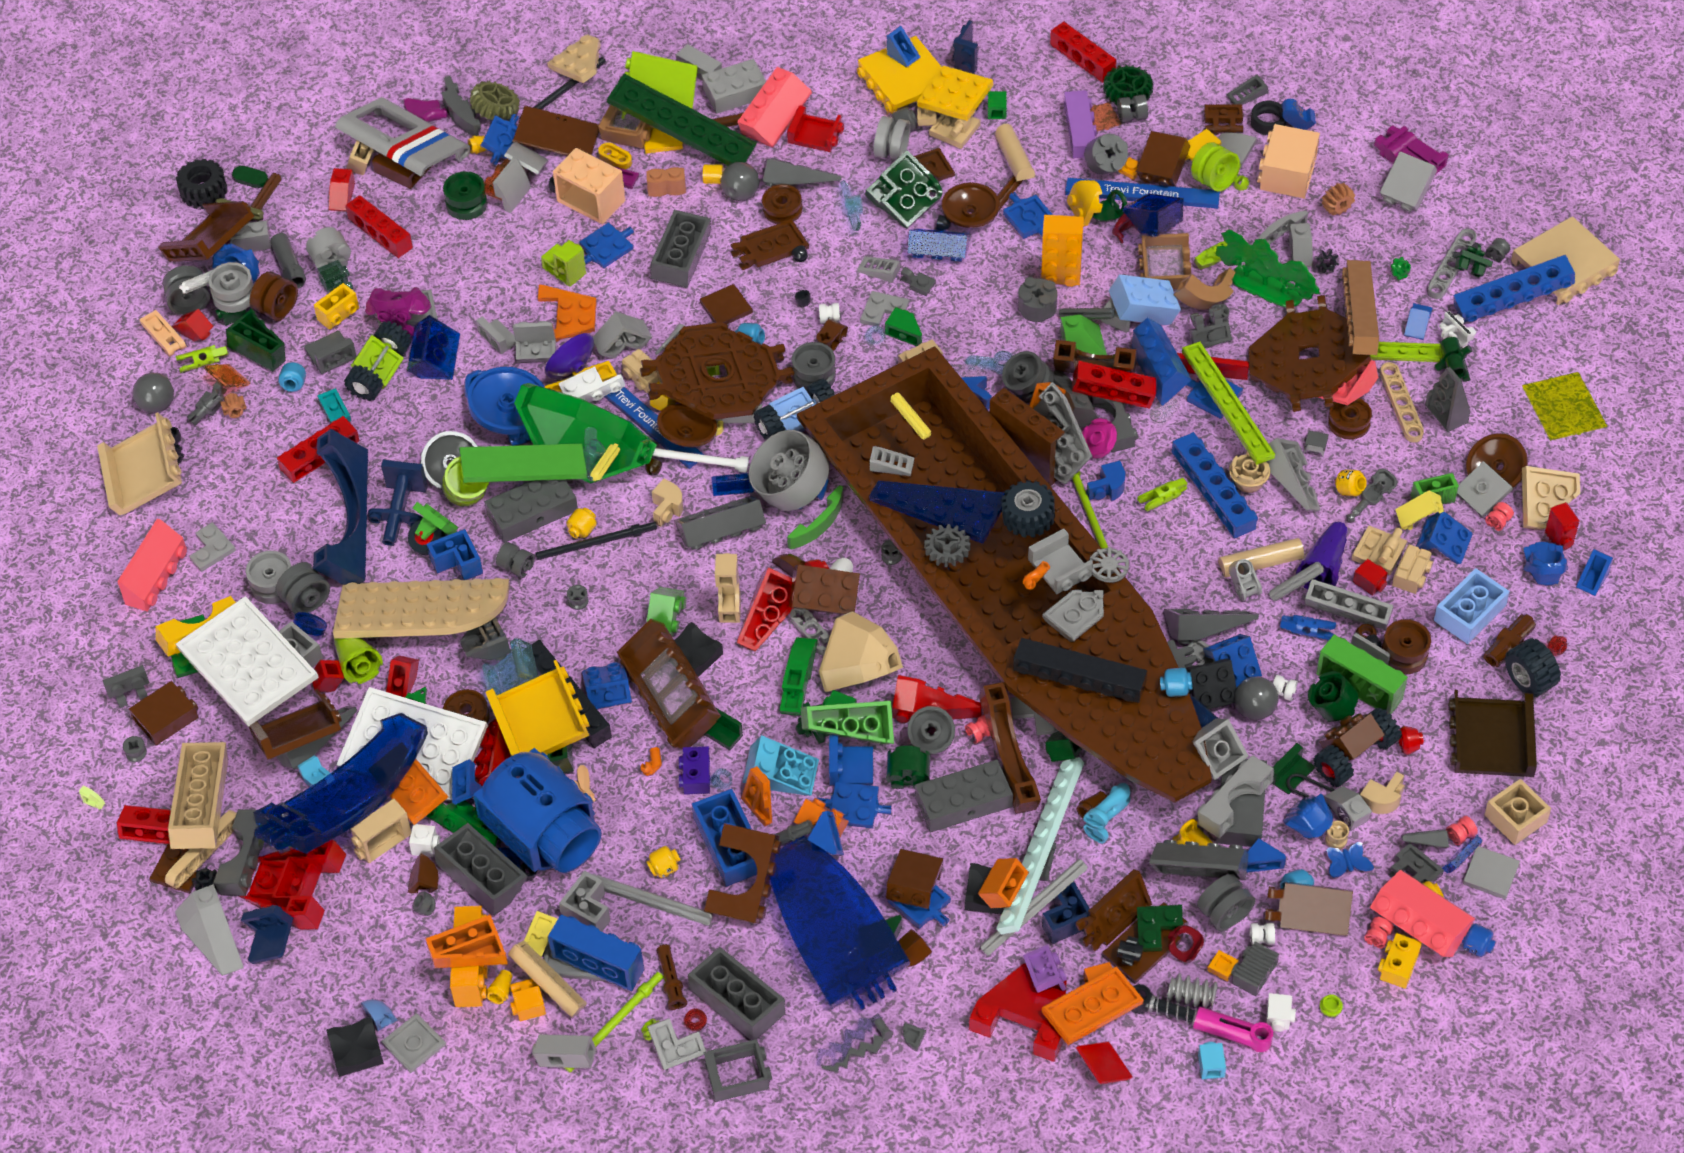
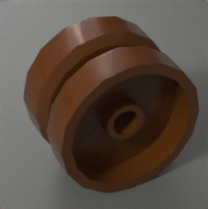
M267 271L256 280L252 288L249 301L250 306L260 314H265L275 321H281L295 306L298 297L297 284L287 278H282L272 271Z
M1401 619L1390 624L1385 631L1382 649L1390 654L1388 666L1395 670H1400L1403 674L1419 672L1425 666L1431 647V634L1424 625L1411 619Z

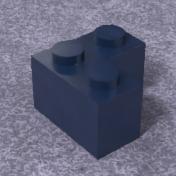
M1073 881L1052 900L1056 908L1042 913V928L1051 944L1085 931L1084 928L1079 931L1076 922L1081 918L1089 917L1088 910L1090 908Z

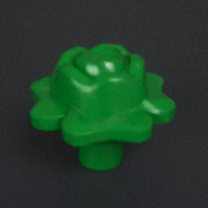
M1404 257L1394 258L1391 264L1393 276H1397L1398 280L1407 278L1411 265L1407 260H1404Z

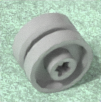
M882 116L875 134L874 155L881 158H886L890 155L891 160H897L907 150L910 138V121L898 119L895 123L893 117Z
M235 262L224 263L214 268L208 278L214 305L219 310L230 313L243 311L250 306V294L254 286L250 270L245 265Z
M264 551L252 557L248 562L245 572L252 596L257 601L264 604L283 602L276 594V584L281 575L291 567L290 560L285 554L278 551Z

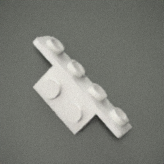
M595 367L558 383L562 393L582 398L588 402L598 401L605 395L618 392L625 387L621 374L602 382Z

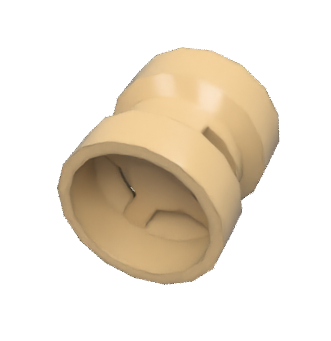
M1333 821L1331 828L1326 831L1325 842L1328 847L1340 850L1347 844L1349 827L1342 821Z

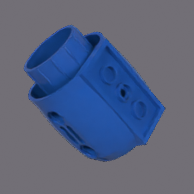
M536 748L529 752L517 753L503 761L489 775L482 788L473 794L478 818L533 872L551 868L561 873L573 871L591 857L600 843L602 832L595 823V812L593 811V800L587 793L583 794L577 784L572 779H569L560 767L555 766L545 753H540Z

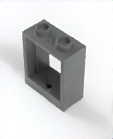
M758 1039L704 1052L705 1065L715 1102L769 1089V1081L772 1080L770 1067H765L764 1065L767 1057L764 1046L759 1047ZM749 1056L755 1057L760 1078L722 1087L717 1064Z

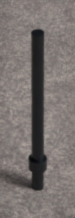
M604 57L599 58L596 65L597 69L606 63ZM570 79L533 108L544 109L578 84L579 81Z
M655 521L643 525L638 523L631 525V528L535 552L537 560L629 536L638 537L642 533L656 530L657 525Z

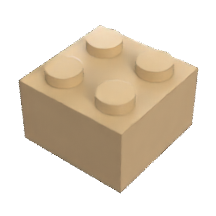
M1520 778L1488 801L1484 816L1516 845L1548 822L1551 808Z

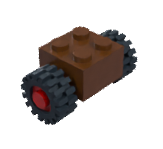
M1375 708L1369 714L1362 715L1359 713L1353 717L1350 715L1339 721L1340 725L1337 728L1333 727L1324 733L1325 737L1319 741L1323 750L1313 758L1317 772L1321 773V776L1327 782H1330L1333 787H1340L1354 775V769L1351 768L1353 765L1348 760L1355 759L1373 744H1377L1380 749H1388L1401 738L1400 726L1396 725L1397 721L1391 718L1392 715L1390 713L1387 714V711L1385 709L1382 710V708Z

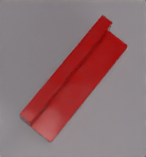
M1177 353L1187 372L1196 374L1183 353ZM1211 357L1224 378L1247 380L1249 361Z

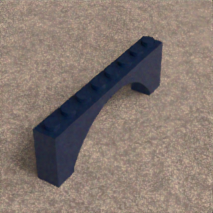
M330 429L317 438V454L326 462L339 484L346 505L347 524L345 533L338 544L330 545L327 543L314 552L313 569L343 585L352 582L360 584L366 578L368 449Z

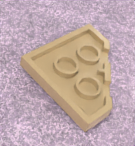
M584 35L576 43L568 46L566 50L555 55L552 60L547 62V65L557 73L584 83L597 74L596 65L599 61L600 41L591 35Z
M1530 466L1523 467V528L1545 529L1551 507L1565 502L1569 504L1580 494V474Z

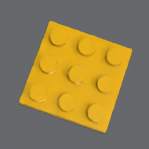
M943 66L917 100V106L968 121L993 87V79Z

